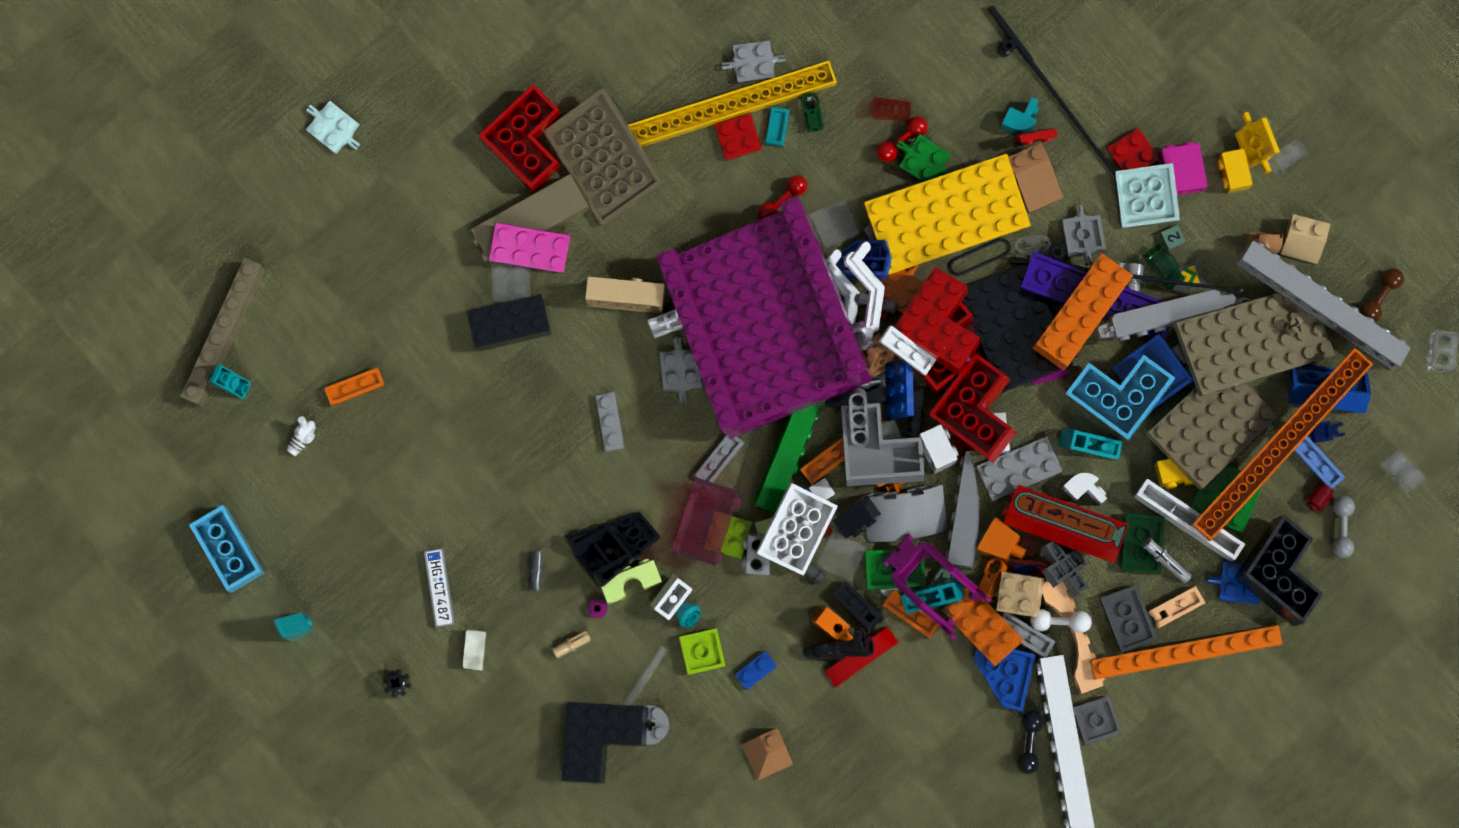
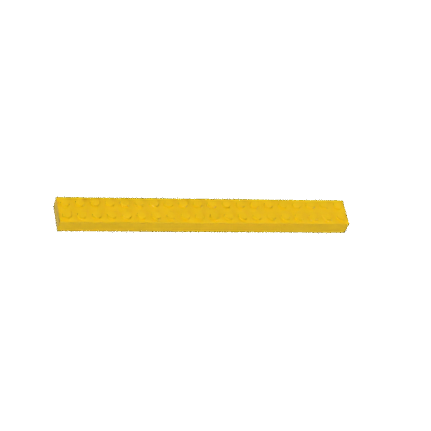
M826 61L628 124L641 147H645L804 96L806 93H814L836 86L837 81L830 61Z

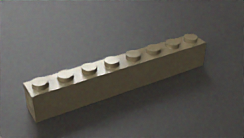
M246 258L243 259L182 392L181 397L184 400L203 408L213 386L207 383L206 380L213 365H222L264 275L265 268L262 265Z

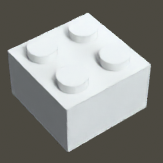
M938 425L919 435V437H922V450L933 474L955 465L959 454L954 445L951 446L949 442L950 435L946 428L943 429L942 425Z

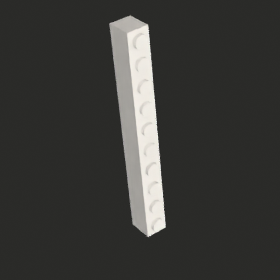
M1064 656L1041 658L1038 660L1039 663L1036 664V670L1042 679L1039 687L1041 695L1044 694L1046 701L1043 702L1044 713L1048 714L1049 718L1046 726L1053 740L1050 741V749L1052 753H1055L1056 760L1053 761V765L1060 779L1057 780V788L1059 792H1062L1063 799L1060 800L1062 812L1065 811L1067 818L1064 819V827L1095 828Z

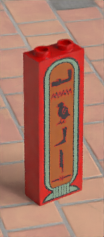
M1021 485L1017 486L1015 492H1011L1008 500L1011 504H1006L1003 515L1006 516L1005 525L1115 564L1129 524Z

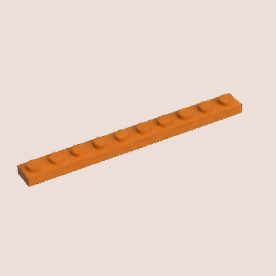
M1279 625L1095 659L1091 660L1090 664L1093 678L1097 680L1278 646L1283 643Z

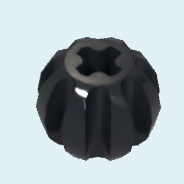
M396 669L395 675H393L391 670L387 673L389 679L383 678L382 684L388 685L383 690L386 694L392 691L391 698H398L399 692L404 697L407 695L404 691L405 688L411 689L412 683H406L410 676L408 673L402 676L403 670ZM394 680H396V681L399 680V683L401 684V686H400V687H395V684H393V681H394Z

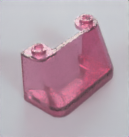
M696 477L671 554L716 566V563L720 564L724 554L720 551L734 509H739L742 500L739 497L740 492Z

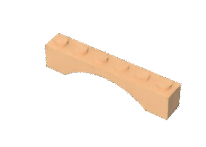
M1045 581L1042 592L1043 603L1052 608L1061 617L1070 618L1075 613L1074 608H1076L1073 598H1069L1066 591L1068 589L1062 581L1053 588L1048 581ZM1068 625L1076 647V663L1072 677L1080 695L1104 686L1103 681L1105 679L1094 680L1090 661L1097 658L1094 652H1090L1088 647L1090 641L1087 634L1077 633Z

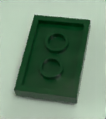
M1125 513L1124 523L1129 525L1123 539L1121 571L1160 575L1161 563L1156 562L1153 559V555L1144 549L1142 545L1146 539L1152 538L1162 548L1165 517Z

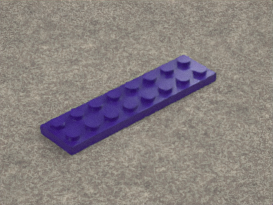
M1033 251L1020 288L1064 305L1088 272ZM1125 287L1102 320L1108 321L1109 317L1114 314L1164 301ZM1168 326L1166 330L1157 333L1154 330L1147 331L1148 335L1145 336L1152 339L1160 334L1164 340Z

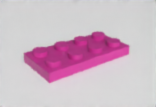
M495 222L488 260L564 273L570 235Z

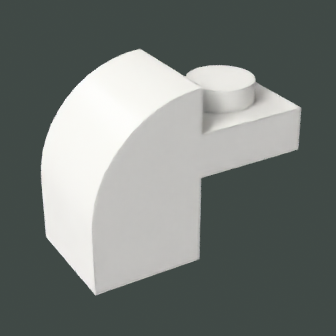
M1090 473L1077 474L1062 487L1074 502L1085 492L1099 506L1107 499L1105 496L1106 492L1100 486L1096 487L1094 485L1099 478Z

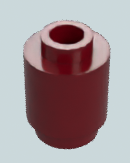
M1324 483L1316 485L1306 499L1307 507L1314 512H1322L1333 497V489Z

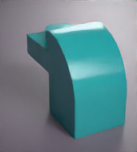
M1032 97L1024 113L1010 107L1000 128L1015 135L1030 132L1037 123L1035 116L1040 108L1037 106L1039 100Z

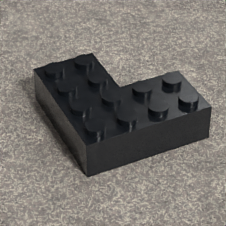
M1282 515L1271 521L1238 571L1235 579L1294 627L1306 622L1324 593L1294 569L1313 541V538L1287 516Z
M567 702L561 781L605 784L608 744L646 747L649 707Z

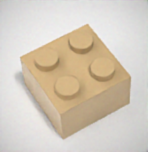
M1002 572L996 611L1038 617L1044 578Z

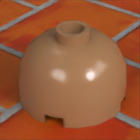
M1268 232L1244 233V243L1246 246L1252 241H1257L1263 244L1269 252L1278 254L1283 245V233L1274 232V235Z

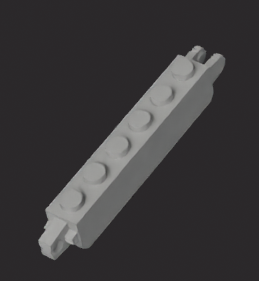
M1214 289L1114 314L1109 317L1106 324L1097 327L1096 331L1099 339L1111 338L1112 340L1118 339L1121 342L1129 340L1131 335L1136 334L1137 337L1148 335L1147 331L1161 332L1166 330L1167 326L1172 325L1174 328L1173 324L1224 309L1233 305L1236 298L1234 294L1221 296L1220 292Z

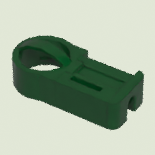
M806 93L801 99L803 114H805L807 128H809L807 132L822 131L824 125L819 97L814 93ZM811 96L815 97L817 100V105L814 109L812 107ZM805 97H807L809 109L804 106Z

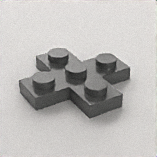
M1053 541L1040 549L1051 564L1042 573L1053 588L1063 581L1068 591L1074 597L1088 588V585L1078 572L1087 564L1077 550H1073L1066 555L1059 544Z

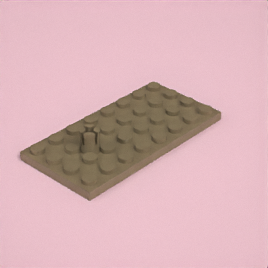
M1280 293L1173 324L1199 397L1335 356L1324 323Z

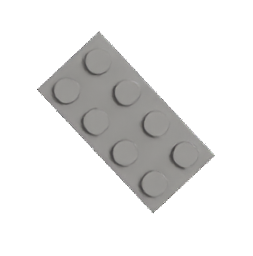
M1048 437L999 456L994 463L987 461L976 466L991 502L1010 495L1012 491L1015 492L1018 485L1028 487L1063 472Z

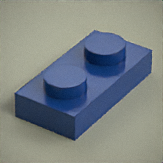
M764 651L736 673L735 676L744 688L748 690L774 670L777 665L768 653Z

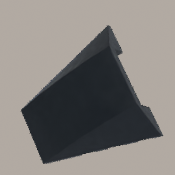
M640 511L615 519L616 522L607 524L604 522L594 529L588 530V528L580 530L578 534L571 535L570 533L564 535L576 561L597 587H604L660 538V535Z

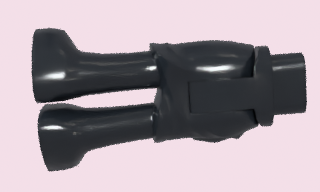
M857 628L854 630L853 639L827 641L813 644L810 648L803 649V654L808 660L815 659L816 661H843L845 656L869 657L874 653V643L871 636H866L863 628Z

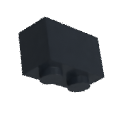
M867 495L859 499L832 521L845 539L851 536L856 538L863 533L862 528L865 526L869 528L877 522L875 518L881 515V513Z

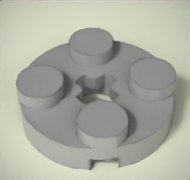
M647 705L645 707H649L648 719H651V722H655V726L652 727L651 731L647 728L646 744L653 745L659 743L666 736L669 730V720L662 709Z

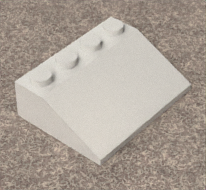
M790 482L756 553L804 576L838 506Z

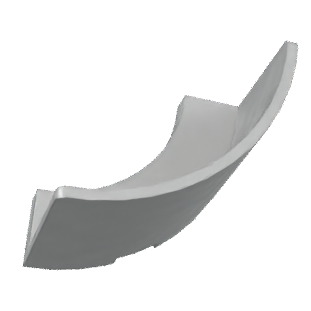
M926 484L907 489V493L897 494V491L867 494L881 513V515L875 518L877 520L875 524L869 528L865 526L869 542L903 540L908 533L913 538L937 534L948 529L943 485Z

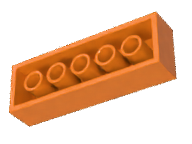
M1102 253L1032 349L1064 371L1133 275Z

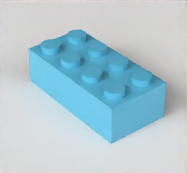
M221 505L189 524L228 592L233 593L265 574L226 506Z

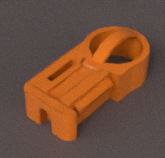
M997 557L987 562L983 571L985 575L978 586L989 598H992L1001 582L1002 572H1007L1006 563ZM1000 563L999 570L992 574L993 566Z

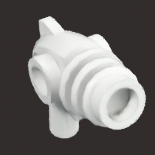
M303 416L298 418L300 425L294 430L295 438H291L294 442L290 441L292 446L288 445L287 451L294 456L300 453L299 450H303L301 447H306L302 443H310L315 437L313 434L316 429L314 421H306Z

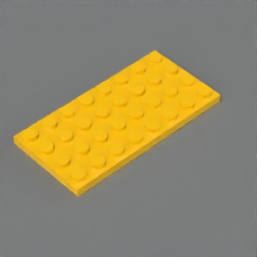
M1007 154L863 202L875 239L888 242L892 256L888 275L1031 226Z

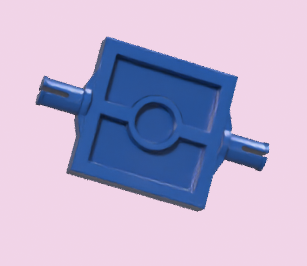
M1223 561L1219 577L1207 575L1206 583L1218 584L1219 601L1256 606L1259 604V598L1235 579L1243 564Z

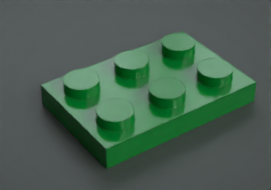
M901 549L865 551L867 590L899 589L892 583L893 578L891 577L896 569L892 565L887 567L883 561L893 550L898 553ZM924 560L907 577V585L910 588L926 586Z

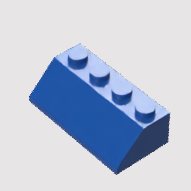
M1308 364L1291 369L1288 385L1289 403L1303 404L1335 368ZM1365 373L1334 406L1333 410L1366 413L1371 397L1368 373Z

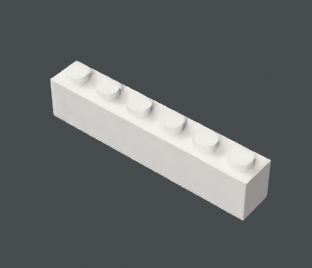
M1149 479L1143 482L1133 497L1229 562L1234 561L1245 546V543L1224 529H1221L1209 542L1191 526L1201 514Z

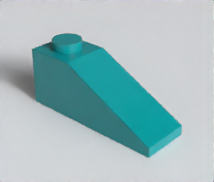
M1063 427L1058 446L1119 460L1123 441Z
M956 578L943 580L914 590L931 608L960 601L966 595L963 584ZM905 594L901 595L906 614L920 611Z
M297 613L274 620L282 638L291 642L313 631L311 626L314 624L310 616H305L304 613Z

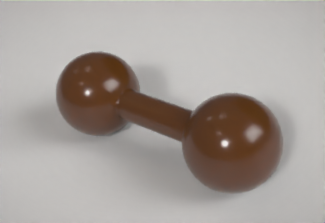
M1391 268L1384 272L1382 276L1383 288L1374 301H1367L1361 306L1360 313L1362 315L1370 317L1374 321L1381 317L1382 308L1380 305L1389 291L1400 288L1404 283V275L1399 269Z

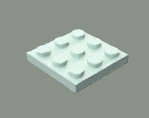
M1173 163L1115 171L1122 228L1180 220Z

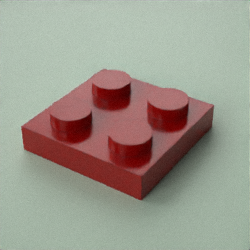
M751 114L715 124L726 161L762 150Z
M1139 128L1106 149L1120 171L1149 167L1160 160Z

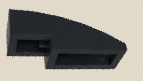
M881 386L866 392L868 404L880 403L882 405L887 401ZM852 390L825 400V407L841 409V406L849 405V396ZM856 395L853 397V400L861 402L863 398Z

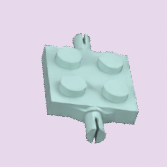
M331 101L320 111L312 105L307 108L306 111L314 116L313 122L306 129L309 133L336 154L346 144L350 145L354 150L358 149L355 145L359 147L360 143L352 137L360 124Z

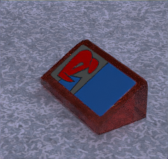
M1013 559L1010 563V572L1046 579L1042 571L1051 566L1050 562Z

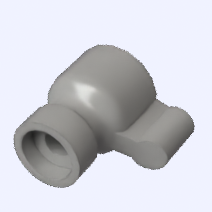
M1116 262L1131 274L1144 275V265ZM1131 279L1125 287L1139 292V281L1141 280Z

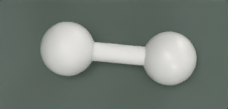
M1040 609L1038 617L1030 618L1032 627L1038 631H1045L1051 625H1070L1075 632L1084 633L1090 629L1092 624L1091 617L1084 611H1077L1068 618L1052 617L1048 611Z

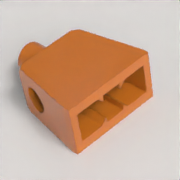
M996 517L977 547L979 553L992 558L997 557L1004 562H1008L1011 555L1021 560L1026 553V549L1018 546L1020 536Z
M821 606L810 619L812 624L834 641L853 639V634L848 631L850 625L826 606ZM835 624L838 626L837 631L833 629Z

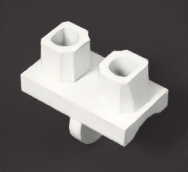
M676 309L648 320L654 338L683 328Z

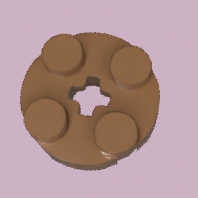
M881 343L876 347H870L867 351L866 363L871 375L877 376L886 369L884 365L888 361L891 363L896 355Z

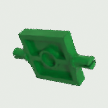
M918 134L914 142L909 146L901 140L897 142L899 144H896L895 147L905 152L899 167L922 182L951 173L945 169V164L951 154L922 135Z

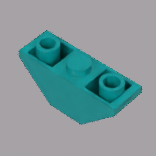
M220 364L213 365L206 380L207 383L243 400L252 383Z

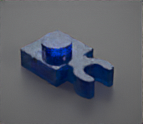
M1330 421L1320 422L1311 431L1312 441L1314 443L1334 440L1333 436H1344L1345 433L1337 431V427L1344 424L1338 422L1331 426Z

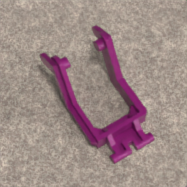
M908 533L897 545L901 550L898 553L893 550L883 563L887 567L892 565L896 569L891 575L893 578L892 583L955 641L957 637L952 632L955 631L953 625L956 621L950 616L945 620L926 604L907 585V577L926 557H934L951 575L971 591L968 597L972 601L976 602L979 598L981 601L985 599L990 603L992 600L931 543L922 542L916 547L912 543L914 538Z

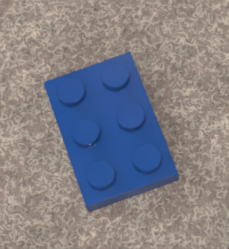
M902 359L888 363L885 370L887 377L886 413L888 421H897L914 416L913 367Z

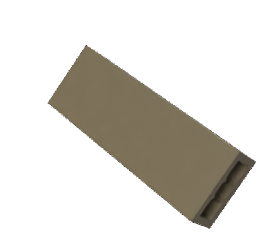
M571 174L472 228L473 235L470 237L475 246L480 245L482 251L479 253L484 262L489 261L488 257L495 222L554 231L590 211V208ZM489 261L490 265L497 263L495 261Z

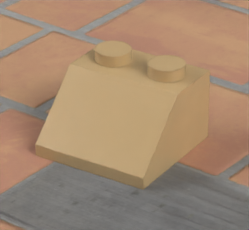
M1293 214L1288 220L1280 255L1317 265L1327 241L1330 224Z

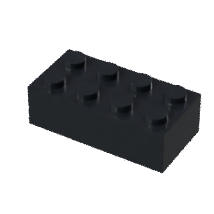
M542 294L467 311L477 352L552 335Z

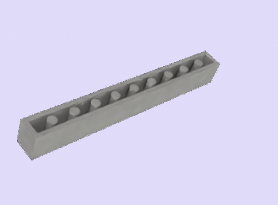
M1252 241L1248 243L1237 259L1236 264L1391 370L1401 366L1411 349L1404 340L1394 337L1388 329L1375 324L1372 318L1362 315L1357 308L1344 303L1341 297L1328 292L1325 286L1315 283L1310 276L1297 271L1294 265L1281 260L1278 254L1269 252L1260 242Z

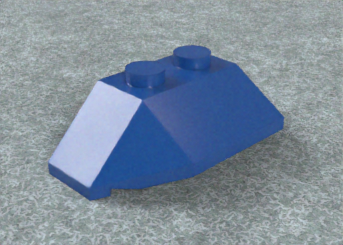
M856 240L841 252V257L837 261L836 266L847 278L858 280L851 270L845 266L844 258L848 253L855 252L861 243L868 242L871 248L862 261L879 281L887 280L892 256L886 240Z

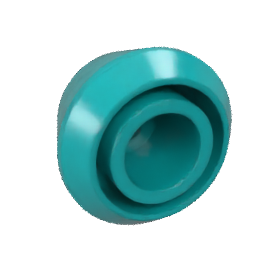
M689 602L682 603L676 611V618L681 627L693 626L701 615L700 607Z

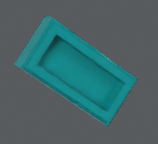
M771 107L765 140L766 145L784 147L790 113L789 109Z

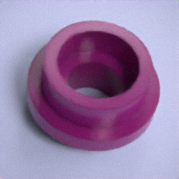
M594 599L588 605V612L593 618H602L607 613V605L601 599ZM596 605L601 606V610L599 612L594 611V607Z

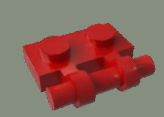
M1040 129L1016 134L1014 136V143L1022 142L1023 145L1034 144V140L1041 142L1052 141V137L1058 136L1057 129Z

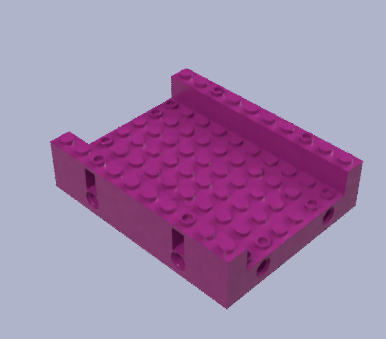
M798 196L780 203L783 210L680 254L672 248L656 255L719 426L730 439L873 381L807 210Z

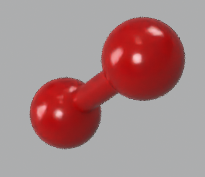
M920 116L912 117L907 123V131L894 142L885 141L878 145L876 149L878 159L885 163L892 162L897 156L898 151L897 147H895L896 144H899L897 142L899 140L906 142L910 137H917L918 134L924 136L928 130L927 121Z
M800 175L791 176L786 183L787 190L774 203L766 202L760 205L757 212L758 218L761 220L778 213V208L781 206L780 203L787 201L792 195H803L808 187L806 179Z

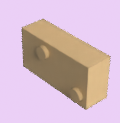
M588 277L585 300L588 307L663 314L666 291L664 284L642 282V279L631 278V281Z

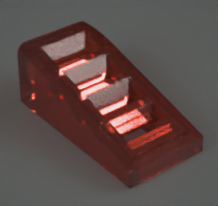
M874 97L872 119L910 120L911 102ZM879 105H883L882 112H879ZM887 105L890 106V113H886ZM894 106H898L897 114H894ZM901 106H905V115H901Z

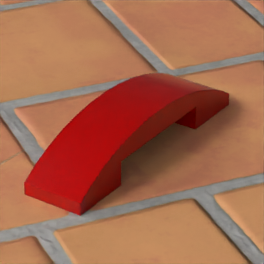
M888 627L872 637L874 643V653L872 656H845L843 661L837 662L825 671V674L835 688L899 643Z

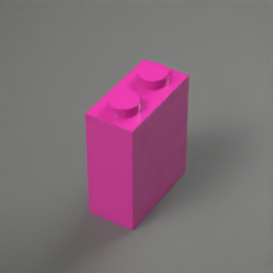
M1185 142L1182 146L1177 147L1174 144L1164 146V149L1159 153L1161 165L1173 163L1177 196L1205 191L1208 186L1200 144Z

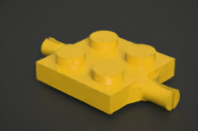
M1249 112L1241 114L1245 126L1240 131L1234 133L1239 147L1245 151L1249 168L1261 164L1264 174L1270 173L1272 170L1268 160L1280 153L1267 117L1252 122Z

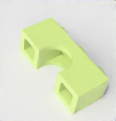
M649 559L638 562L639 566L634 568L627 566L609 583L601 587L608 605L626 598L624 585L630 579L639 580L644 590L662 584L654 560L649 561Z

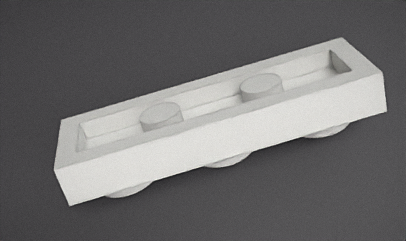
M888 326L878 341L922 375H926L936 361L933 356L893 326Z

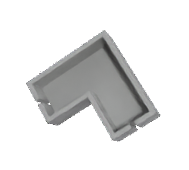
M880 403L868 404V443L863 447H857L851 440L849 405L841 406L847 486L924 481L922 437L883 440ZM856 414L854 418L860 421L864 419V416ZM863 433L855 435L858 439L865 438Z

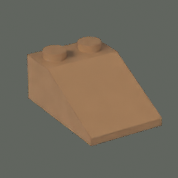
M1042 143L1008 157L1028 213L1063 199L1050 159Z

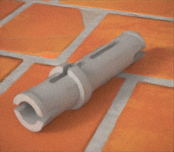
M1152 538L1144 541L1142 547L1153 555V559L1156 562L1163 564L1183 584L1190 580L1192 575L1175 561L1164 547L1161 548Z

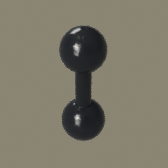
M1033 710L1026 712L1022 717V726L1028 732L1025 753L1018 757L1017 767L1024 774H1032L1039 767V760L1033 754L1035 732L1041 730L1044 719L1039 712Z

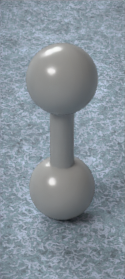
M1339 496L1333 502V511L1340 517L1339 537L1334 540L1332 551L1339 558H1347L1354 551V544L1347 537L1348 516L1352 515L1355 510V503L1348 496Z

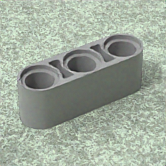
M854 388L849 396L851 440L855 446L863 447L868 443L869 439L867 394L862 388ZM859 395L863 400L856 402L853 400V397ZM861 414L864 416V419L859 421L854 416ZM863 433L865 438L858 439L855 435Z

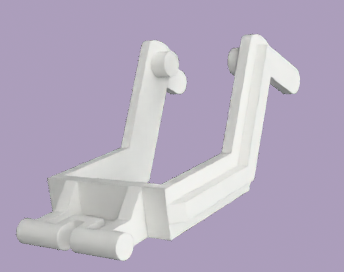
M868 242L861 243L855 252L848 253L844 258L845 266L851 270L869 291L865 321L855 323L860 292L836 266L837 261L841 257L840 250H833L828 258H826L837 289L844 297L843 304L862 351L869 350L870 347L874 346L872 342L873 332L879 330L885 288L862 261L871 248Z

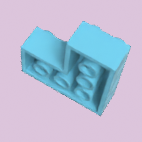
M1145 355L1141 357L1121 385L1088 363L1066 392V395L1129 441L1175 381V377Z

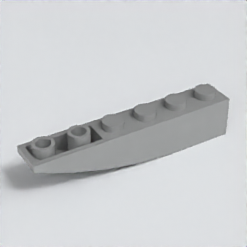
M966 451L965 457L962 456L960 468H963L962 475L958 476L957 486L960 489L959 494L956 493L954 505H957L956 512L952 513L951 524H954L953 531H949L948 542L951 545L950 550H946L945 558L958 569L972 570L979 529V495L970 451Z

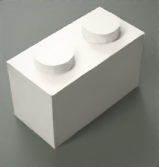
M673 574L650 603V606L670 620L693 589Z

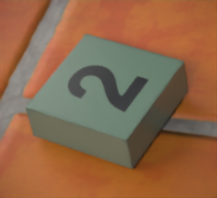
M1178 225L1160 233L1167 250L1186 243Z

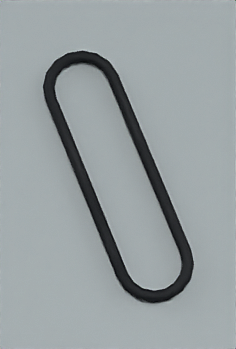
M1001 238L967 252L950 262V271L954 275L960 276L1003 258L1010 253L1011 244L1008 240ZM1000 241L1008 244V251L1005 254L971 269L956 273L952 268L956 260Z

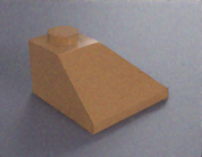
M778 728L742 744L757 780L793 765Z

